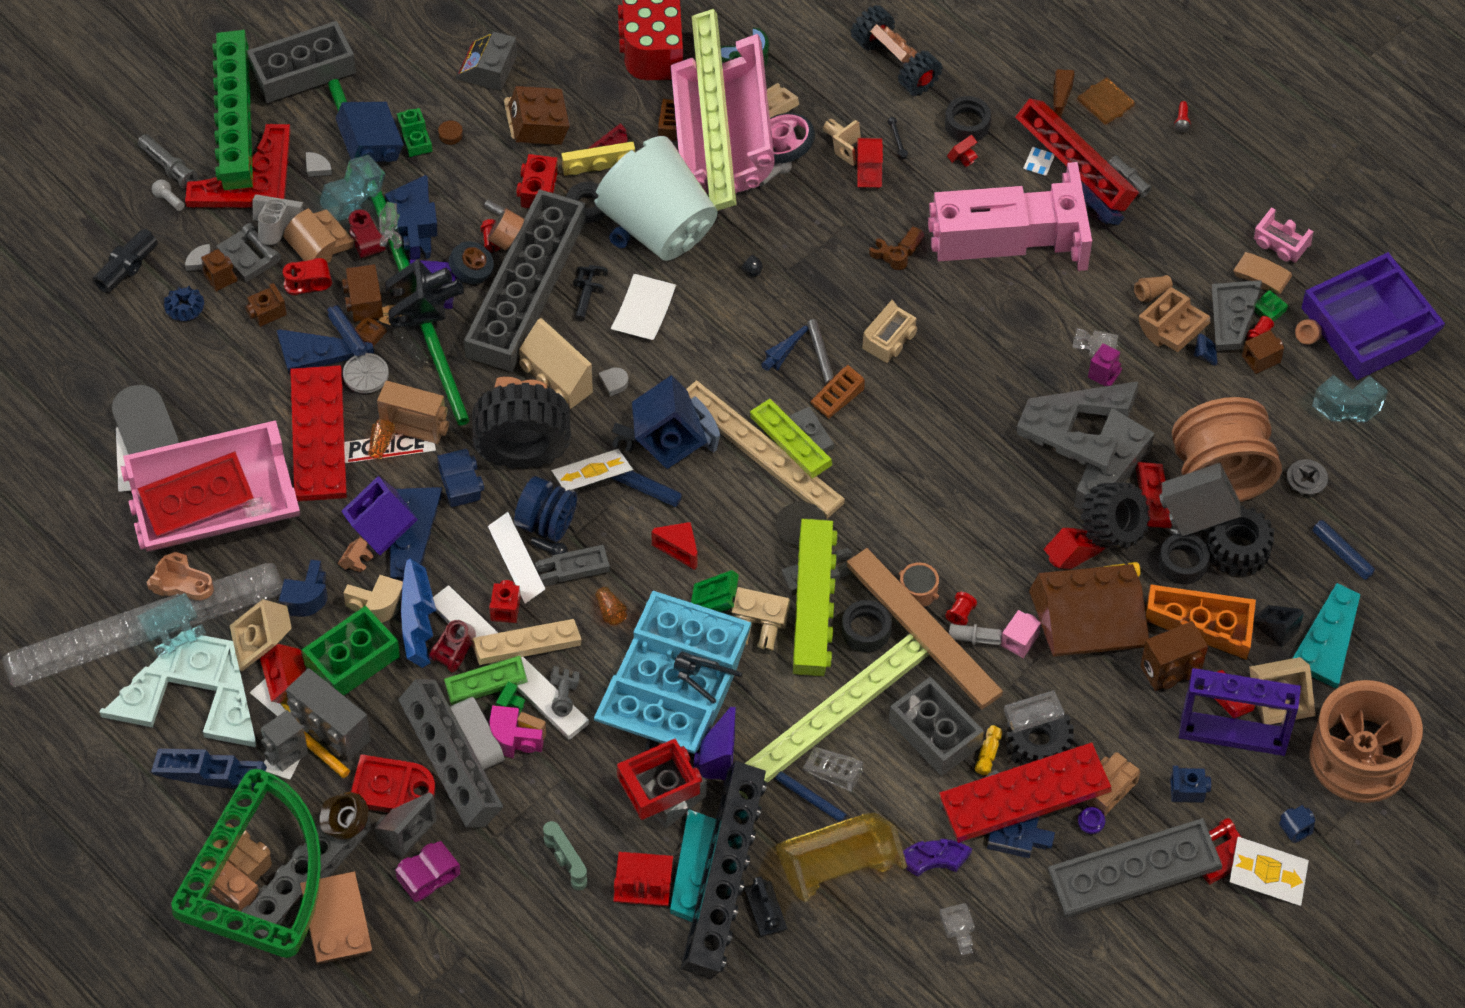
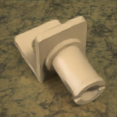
M829 119V122L826 121L823 131L833 137L835 154L854 166L856 164L855 149L851 145L857 141V138L861 137L859 122L855 120L844 128L835 120ZM845 149L848 151L849 156L845 154Z

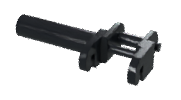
M589 265V267L579 266L576 268L578 278L573 280V285L583 288L575 316L576 320H585L591 293H595L596 289H599L600 293L604 291L603 285L592 283L591 281L592 277L595 275L600 276L601 272H603L604 276H607L608 269L605 267ZM583 276H589L588 280H584Z

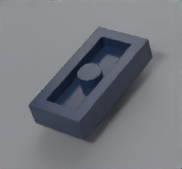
M1082 183L1085 205L1093 208L1098 213L1096 215L1097 218L1103 223L1119 225L1125 217L1118 210L1111 209L1086 184Z

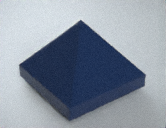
M1202 333L1199 334L1194 356L1216 366L1218 363L1216 344Z

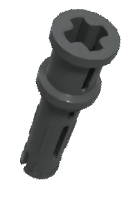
M144 134L139 138L138 146L165 168L166 175L170 178H175L181 188L187 189V182L197 181L198 173L195 170L186 167L185 162L181 158L173 157L149 134Z

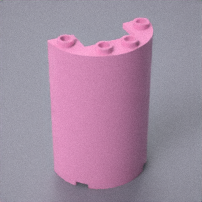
M758 34L736 41V49L742 57L722 63L735 194L758 187L769 176L774 167L763 50ZM690 58L671 65L679 154L704 191L709 193L696 61Z
M276 421L123 456L125 466L120 468L124 482L129 481L133 500H129L132 516L137 515L139 522L134 523L140 550L146 549V552L300 516L297 498L291 485ZM235 451L253 494L254 501L156 537L137 488Z

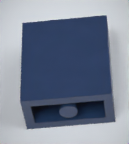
M342 102L335 119L351 161H397L403 147V142L387 102Z

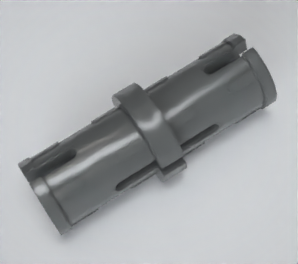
M1118 155L1110 159L1108 163L1139 192L1140 198H1144L1151 191L1152 186L1138 175V171L1135 168H1130Z

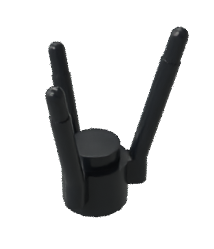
M681 651L674 662V670L679 672L678 678L686 681L711 703H716V699L689 676H696L701 666L738 677L743 675L742 672L721 666L716 661L698 657L685 651Z

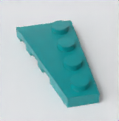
M1338 583L1335 585L1293 657H1300L1310 665L1311 677L1335 689L1338 688L1360 599L1359 593Z
M688 809L670 914L692 922L716 819ZM728 840L729 846L732 847L734 842Z

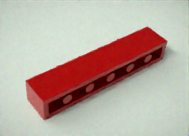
M1029 98L1015 118L1066 166L1067 163L1077 162L1081 181L1111 209L1125 211L1139 192L1046 103Z

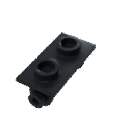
M763 877L754 878L752 886L746 887L745 892L761 937L787 930L771 881L767 882Z

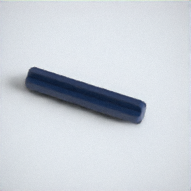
M337 305L329 307L327 310L329 312L328 317L354 355L357 357L365 356L367 354V346L341 308Z
M632 470L611 477L674 507L678 506L682 498L680 492Z
M1320 520L1314 525L1313 532L1363 579L1367 580L1374 574L1375 568L1325 521Z

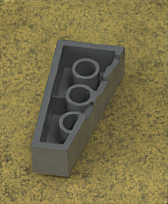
M1113 408L1109 413L1101 434L1118 437V446L1107 474H1103L1101 468L1088 463L1077 488L1074 506L1083 511L1081 509L1082 503L1086 502L1084 498L1086 494H1090L1092 487H1097V484L1125 483L1136 470L1137 463L1142 462L1152 450L1155 433Z

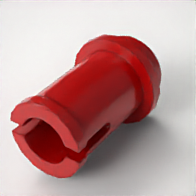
M493 219L483 221L480 227L484 235V247L489 252H493L492 246H494L495 252L500 249V247L487 240L496 222Z
M1262 316L1256 326L1248 331L1246 340L1248 341L1271 330L1274 327L1273 320L1267 316Z

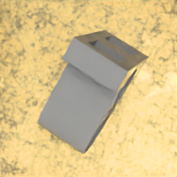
M255 194L253 198V220L258 221L259 242L266 245L278 243L289 222L303 211V202Z

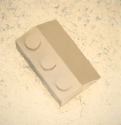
M542 318L537 320L519 349V364L525 372H530L536 377V380L547 384V388L554 389L556 393L561 394L571 409L593 393L592 364Z

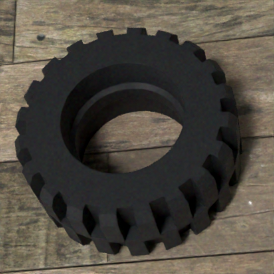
M510 383L505 387H495L493 391L489 390L484 393L473 407V445L480 456L486 461H493L494 465L500 467L504 465L512 469L515 467L528 469V467L535 466V468L541 467L544 463L550 464L556 458L559 459L570 445V407L561 394L556 393L554 389L549 387L546 389L540 384L530 385L529 383L515 385V383Z

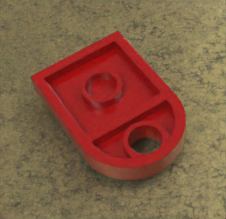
M361 754L351 792L357 793L364 798L368 810L390 813L392 809L420 797V795L414 793V790L419 786L428 788L429 791L427 793L430 792L435 796V782L430 771L420 764Z

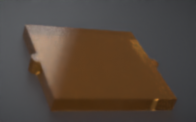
M1108 77L1096 85H1090V89L1078 96V100L1105 125L1117 117H1122L1124 112L1135 106V102Z

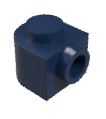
M1301 805L1296 809L1290 808L1281 815L1279 826L1292 843L1299 842L1313 834L1315 817L1309 808Z

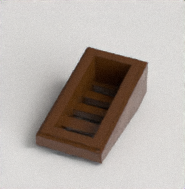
M1057 69L1055 71L1053 111L1060 118L1063 115L1073 87L1074 70Z
M663 99L658 124V136H665L670 141H678L677 127L669 126L676 125V120H669L676 119L675 114L666 113H675V108H668L675 107L674 100Z

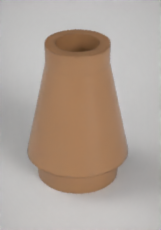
M1168 275L1141 278L1135 283L1134 292L1140 301L1149 302L1173 286V283Z

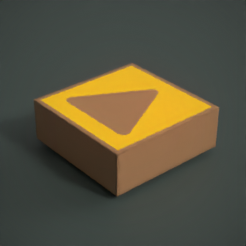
M521 712L517 719L518 727L543 730L544 740L546 736V722Z

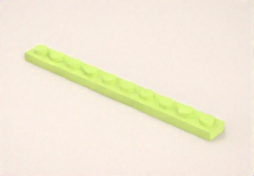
M711 9L693 15L692 25L709 198L718 211L737 204L718 18L715 10Z
M909 634L745 764L766 770L764 780L768 783L780 771L787 768L930 654ZM739 791L745 799L748 798L744 792Z

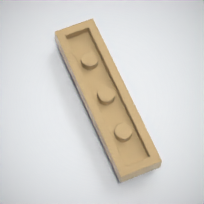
M570 619L475 637L472 640V646L479 665L507 660L516 656L524 657L581 646L582 639L575 620Z

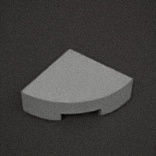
M306 152L308 177L332 175L330 163L326 158L316 153Z
M210 244L199 246L188 255L185 262L186 271L203 270L201 257L211 252Z

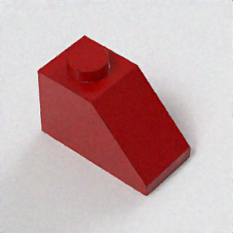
M1062 528L1044 548V551L1049 555V561L1055 567L1073 569L1099 554L1105 548L1093 544L1092 539H1088L1086 536L1087 531L1083 529Z

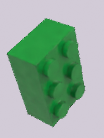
M364 606L302 649L306 668L311 669L343 696L400 657L398 640L367 606Z

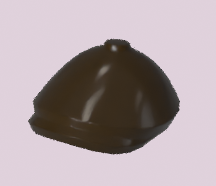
M354 792L343 793L327 799L320 811V828L322 832L336 839H349L358 835L365 828L369 814L366 801L361 795Z

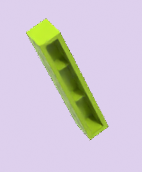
M801 520L793 674L824 676L826 667H831L832 652L827 651V643H832L833 627H828V618L833 619L834 603L829 602V595L834 594L835 579L830 578L831 570H835L836 554H831L832 546L837 544V531L833 530V521Z

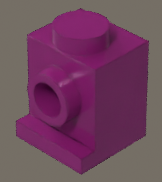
M1102 343L1091 359L1088 378L1103 386L1113 385L1122 372L1121 363L1119 362L1120 351Z

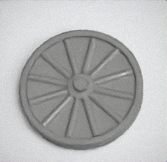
M367 353L365 356L361 355L360 357L353 356L346 362L343 368V378L346 385L358 393H372L384 386L389 376L386 362L380 356L372 353Z

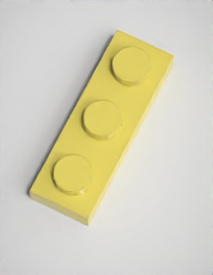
M627 142L562 153L564 176L612 168L629 151L633 150L635 152L634 143Z

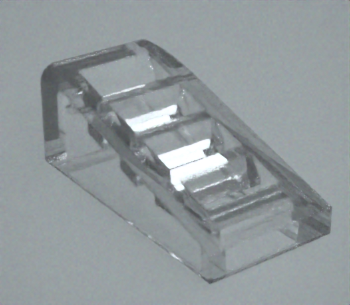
M814 747L803 767V771L851 792L863 771L864 762ZM817 757H820L822 760L819 766H814ZM827 761L831 762L828 770L824 769ZM837 765L840 766L838 773L834 772ZM846 769L850 771L848 775H844Z

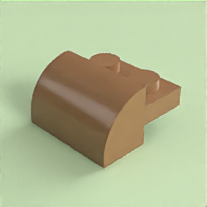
M310 209L300 212L289 222L283 235L304 261L323 258L328 263L331 262L333 254L351 249L354 245L352 237L327 209L314 214Z
M1170 287L1139 315V323L1144 334L1156 346L1160 347L1165 344L1179 352L1210 323V316L1193 307L1189 297Z

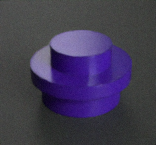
M1089 807L1079 814L1078 825L1082 831L1096 834L1104 828L1105 817L1099 809Z

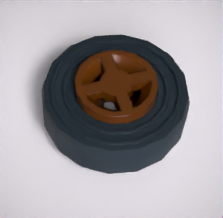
M466 241L453 249L449 257V266L452 273L459 280L475 285L482 283L490 276L493 270V258L484 246L476 242Z

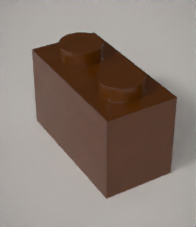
M375 264L346 268L347 279H342L344 294L349 293L350 297H345L347 312L353 313L354 321H361L367 317L371 319L384 317Z

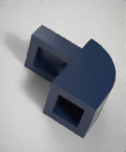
M434 202L412 205L406 208L399 216L397 223L398 240H404L405 251L410 250L411 260L420 259L419 238L438 236Z
M310 560L305 582L284 579L279 604L287 606L289 616H310L317 613L326 604L328 599L325 585L326 572L322 571L321 561Z

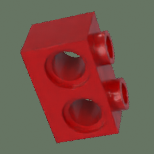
M528 154L527 163H523L521 167V178H523L522 183L518 182L517 197H520L522 208L531 207L539 189L554 194L558 175L557 157Z

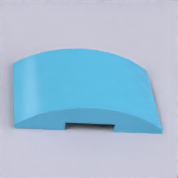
M652 591L633 632L634 638L617 675L613 676L595 714L594 721L660 743L676 738L680 747L685 746L688 752L695 754L719 713L734 675L701 666L696 676H689L716 699V703H711L686 681L678 678L679 672L674 670L675 659L681 651H685L736 670L748 638L751 622Z

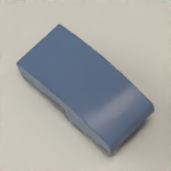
M694 396L691 401L707 438V443L702 446L707 447L714 453L717 450L720 438L718 426L709 410Z

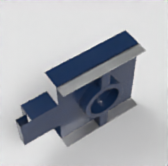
M1038 816L992 831L987 849L1030 858L1032 847L1045 850L1046 847L1052 848L1055 832L1038 829Z

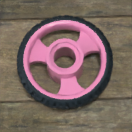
M781 113L770 118L773 147L776 151L774 152V164L795 161V159L802 157V155H805L810 150L815 140V131L809 119L797 113ZM797 125L803 127L806 131L803 140L796 138L794 128Z

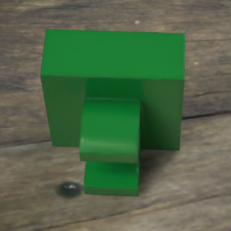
M1269 290L1257 300L1254 312L1260 317L1267 316L1274 322L1287 311L1288 305Z
M508 681L495 706L519 708L520 715L524 708L525 699L516 696L518 686Z

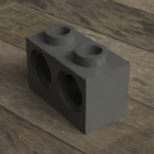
M288 710L261 728L263 735L261 742L266 750L264 756L272 766L277 765L282 772L308 754L304 728Z

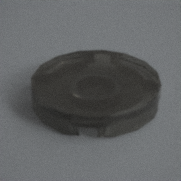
M794 502L786 505L779 512L776 519V531L780 541L787 547L799 550L801 520H827L820 508L808 502Z

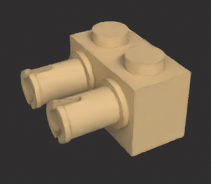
M738 587L732 614L736 618L751 622V626L752 623L762 624L757 647L765 649L766 645L767 650L773 651L777 630L779 628L785 629L791 602L789 598ZM749 631L748 638H747V641H746V644H745V645H748V639H749L750 631Z

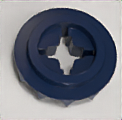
M178 286L177 290L169 291L168 297L164 298V308L167 315L172 319L188 321L194 319L202 312L204 299L198 289L193 290L190 286L187 288ZM188 299L187 305L184 303L180 305L179 300L186 301Z

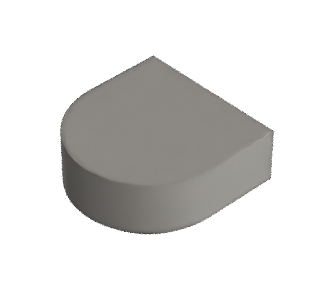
M610 368L599 373V379L609 397L623 392L628 386V375L621 368Z

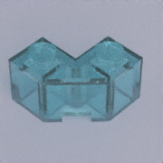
M369 155L354 158L348 162L344 179L324 185L319 203L337 221L349 218L353 211L362 210L360 205L369 196L374 198L381 191L385 172Z
M1332 375L1316 389L1312 406L1330 421L1357 419V422H1368L1384 408L1388 390L1371 376H1368L1352 390L1335 375Z

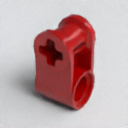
M323 258L291 262L283 268V276L285 278L284 289L288 294L298 295L313 291H323L332 285L328 263Z

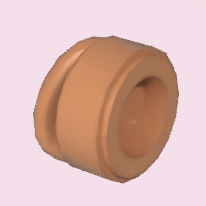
M1307 319L1297 324L1295 335L1302 344H1313L1321 339L1322 330L1317 321Z

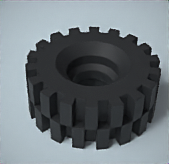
M1037 701L1036 706H1032V702L1026 703L1025 710L1021 706L1017 708L1016 715L1012 713L1005 736L1006 751L1008 755L1012 754L1011 760L1014 763L1019 760L1020 766L1070 750L1074 737L1073 724H1070L1071 719L1068 715L1063 717L1064 710L1060 707L1057 711L1054 710V704L1048 703V706L1045 707L1043 706V701ZM1033 732H1043L1049 736L1050 740L1047 744L1037 745L1029 740V735Z

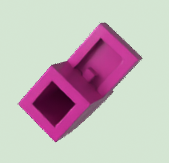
M492 706L490 730L498 741L504 756L514 759L515 749L526 753L542 752L543 730L518 727L519 708Z

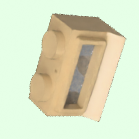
M891 300L864 331L862 349L888 363L893 356L899 355L907 339L911 340L917 332L916 317L900 309Z

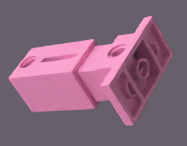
M1077 162L1067 163L1066 173L1062 174V183L1052 184L1051 191L1024 193L1023 186L934 193V202L929 204L930 217L928 218L929 232H933L934 237H931L932 252L937 253L938 261L1026 255V248L1054 246L1055 253L1071 251L1072 261H1076L1078 271L1088 270L1092 237Z

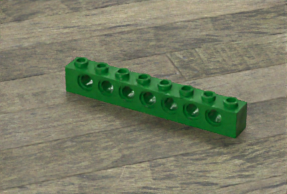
M245 30L216 33L217 43H213L214 57H217V60L213 61L214 73L217 75V78H213L215 92H218V95H214L215 109L218 110V113H214L216 127H219V130L215 131L216 145H219V148H215L216 161L219 163V166L215 167L217 181H222L224 190L253 187L250 67L247 55L249 45Z

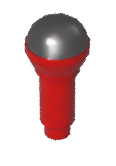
M1185 101L1180 102L1178 118L1174 122L1175 129L1181 133L1187 132L1191 127V122L1188 118V106Z

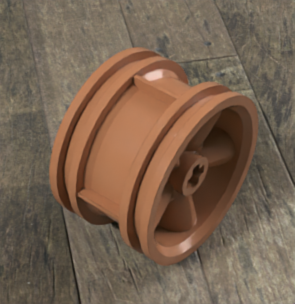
M1362 680L1350 682L1334 690L1323 703L1310 745V762L1318 780L1335 795L1353 802H1377L1394 795L1407 781L1421 743L1423 727L1417 708L1404 693L1378 681ZM1363 720L1377 723L1382 727L1375 734H1372L1371 732L1364 731ZM1341 722L1350 735L1343 741L1331 736L1329 729ZM1398 742L1402 751L1401 756L1395 759L1383 755L1382 746Z

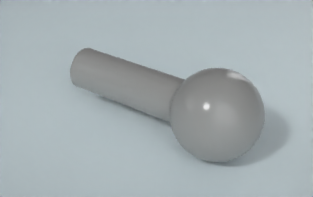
M792 161L774 164L772 172L759 186L765 185L779 173L789 172L792 168Z
M161 179L153 183L152 193L155 197L164 198L178 211L184 208L185 204L171 192V186L166 180Z

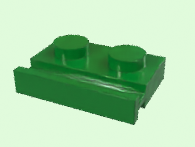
M730 570L695 583L691 603L718 612L733 608L732 598L736 597L739 574Z

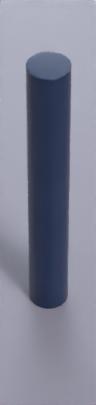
M780 771L775 778L776 781L838 822L843 823L845 821L846 813L784 772Z

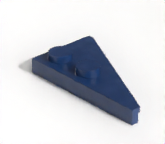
M426 175L385 194V201L398 219L406 208L415 204L429 203L428 177ZM431 237L419 238L420 251L428 259L431 257Z
M281 329L277 330L288 374H291V369L321 367L346 361L355 356L344 339ZM364 342L367 346V353L374 354L372 343Z

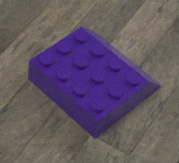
M1389 252L1306 290L1301 307L1309 319L1319 323L1322 330L1321 334L1356 380L1419 351L1445 326L1443 320Z

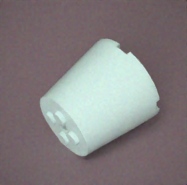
M658 136L643 142L644 147L636 153L633 150L629 151L609 170L596 190L599 196L594 200V203L602 212L658 257L667 261L689 251L704 237L716 220L717 209L673 143L665 136Z

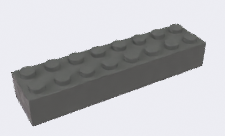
M539 189L524 219L523 225L514 239L464 340L465 358L513 372L520 357L519 349L537 322L586 221L585 203Z

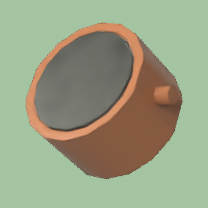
M505 208L493 225L487 240L506 251L520 231L524 218Z
M917 562L909 564L903 571L899 572V575H901L900 583L923 607L930 605L935 599L939 598V576L932 566Z

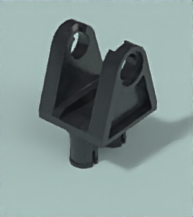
M420 260L412 262L385 282V291L392 298H405L388 311L389 323L393 327H408L446 319L444 303L450 298L464 294L461 281L459 279L452 281V275L447 267L432 273Z

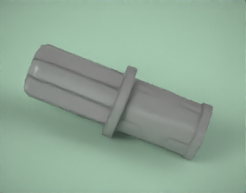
M950 624L949 635L954 640L972 642V645L976 643L1000 645L1002 630L978 627L977 624H974V627Z

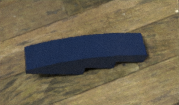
M158 749L151 773L156 776L183 782L237 789L248 771L252 769L266 771L267 766L263 761H238L234 755H210L207 750ZM252 783V790H254L253 788L256 783Z

